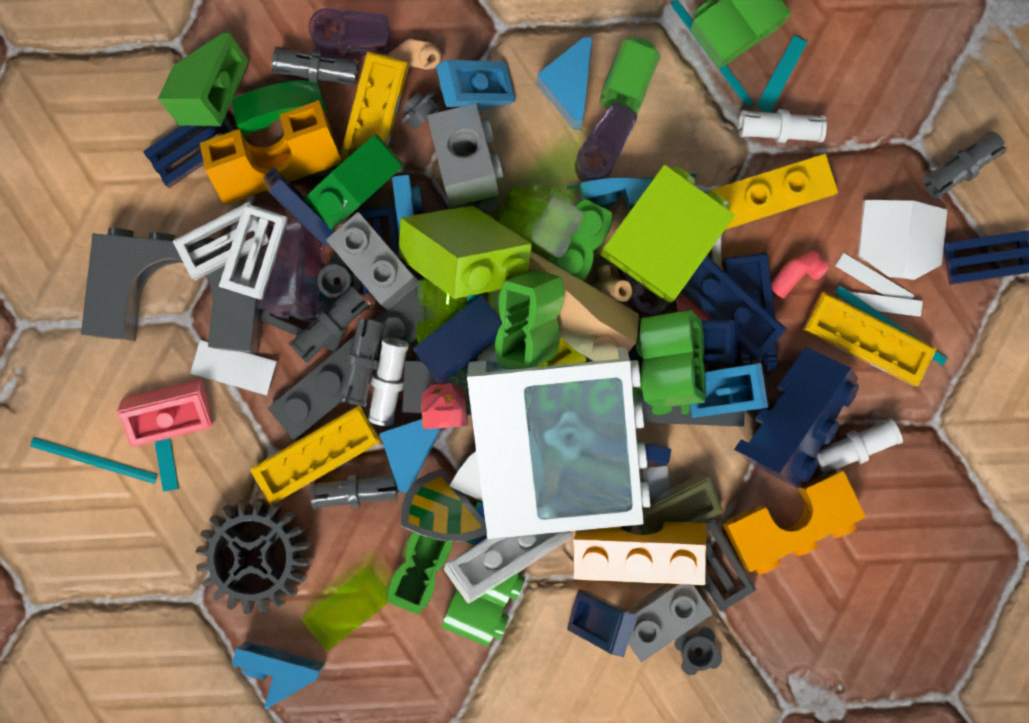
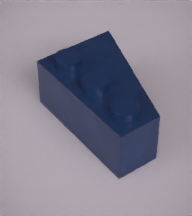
M805 347L778 385V391L781 393L772 410L769 411L762 408L757 415L756 421L761 423L757 432L749 443L741 439L734 450L753 466L798 489L802 481H809L818 465V459L815 457L822 444H829L833 439L839 425L836 419L843 406L849 407L855 399L859 389V384L856 382L859 378L851 367Z

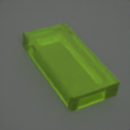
M368 565L301 620L325 651L328 652L388 604L385 598L386 586Z

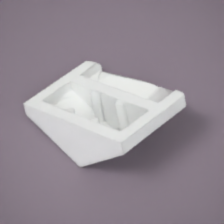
M864 200L857 257L867 261L888 277L917 279L942 265L947 209L917 201Z

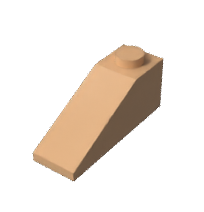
M531 251L529 271L535 269L561 276L564 303L557 317L560 336L577 352L593 361L619 359L618 347L626 346L629 352L637 342L640 314Z

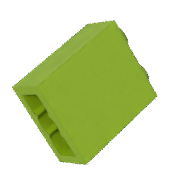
M664 164L605 245L600 255L670 304L684 288L733 220L735 214L728 210L730 204L723 197L712 191L705 194L694 186L695 179L685 170L677 166L670 169Z
M467 206L401 217L398 258L453 299L502 289L505 281L527 273L529 271L532 243L478 208Z

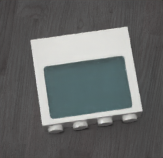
M626 346L618 347L619 359L493 372H487L486 360L469 362L467 380L488 539L643 524L642 508L650 507L648 482H640L639 469L647 468L644 442H637L636 428H644L641 401L633 402L632 387H640L638 360L630 361Z

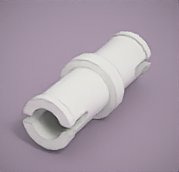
M779 109L777 113L741 110L738 121L739 137L774 138L776 143H786L788 139L823 142L827 130L826 116L790 114V111L787 109Z
M383 338L379 367L377 372L373 373L371 379L374 392L368 421L376 425L391 426L395 420L394 415L398 394L404 389L402 373L409 345L408 342L401 339Z
M889 418L887 421L859 433L856 430L846 433L847 438L821 448L815 458L818 459V467L825 476L853 462L858 461L862 464L869 461L868 456L893 445L901 444L903 439L895 421Z

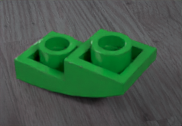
M309 80L272 84L232 99L236 125L244 136L259 129L267 128L273 122L280 119L279 114L318 100L324 112L327 111L320 85L309 82Z

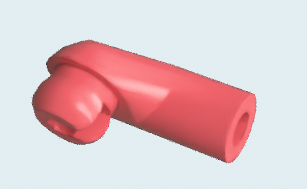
M809 251L788 261L771 281L772 291L784 299L806 273L813 280H819L828 270L829 264L820 257L821 254L818 252Z

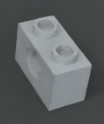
M477 104L427 115L450 207L498 196L496 179L503 178L502 167L498 152L489 154L487 144L493 143L494 138L489 118L480 119ZM473 152L470 156H461L464 153Z
M359 212L326 239L380 305L387 310H390L420 284L417 278Z
M665 583L627 609L636 614L628 644L640 662H643L711 616L712 612L693 584Z

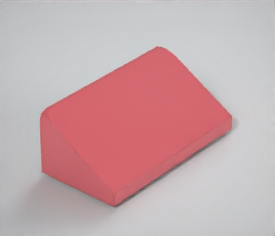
M202 379L125 397L121 400L117 410L131 447L209 429L213 426Z

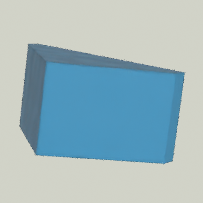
M583 37L537 74V86L573 130H581L583 124L592 38Z
M761 363L705 372V402L690 404L692 418L768 408Z
M421 419L380 433L400 492L406 494L416 481L442 428L423 429Z

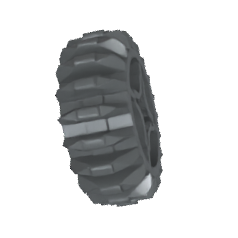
M263 498L256 499L253 511L247 499L238 502V512L231 505L223 507L225 520L217 515L209 519L211 526L216 532L205 529L200 533V537L210 544L199 546L195 551L200 556H207V561L196 566L197 571L209 570L211 575L202 581V585L209 587L215 583L219 587L212 596L216 601L226 594L229 595L226 607L230 610L234 609L240 600H242V610L245 614L253 611L255 601L261 613H266L270 610V599L274 605L281 607L286 603L283 592L292 597L299 592L297 586L291 580L304 582L308 577L304 571L297 568L298 566H308L312 563L311 557L303 556L299 553L300 550L311 547V541L303 540L298 542L296 535L306 530L305 526L301 524L291 529L288 524L294 519L295 514L290 511L280 519L278 515L281 511V504L278 502L273 503L268 512H266V502ZM246 521L260 522L271 527L259 539H253L245 533L240 534L234 529L238 524ZM279 537L282 539L286 550L284 572L278 569L280 565L273 557V547L278 542ZM226 540L229 542L227 546L232 550L235 557L234 565L229 573L223 561V547ZM266 542L260 549L262 555L258 557L262 558V562L258 561L243 568L248 562L246 556L250 555L246 553V549L251 550ZM249 573H255L263 579L268 577L275 585L265 589H251L240 585L239 581Z

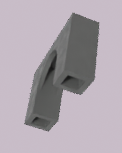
M108 228L107 235L92 234L81 328L82 335L135 341L140 297L146 282L161 268L183 263L173 243L175 235L149 232V239L133 237L134 231L121 228ZM206 237L188 246L187 249L191 253L216 239ZM223 247L194 263L198 266L230 250L231 247ZM262 250L259 252L249 287L254 289L266 254ZM248 254L239 258L232 282H240ZM225 266L205 275L210 284L213 297L208 347L218 350L258 354L262 321L259 318L263 311L264 298L260 300L219 287Z

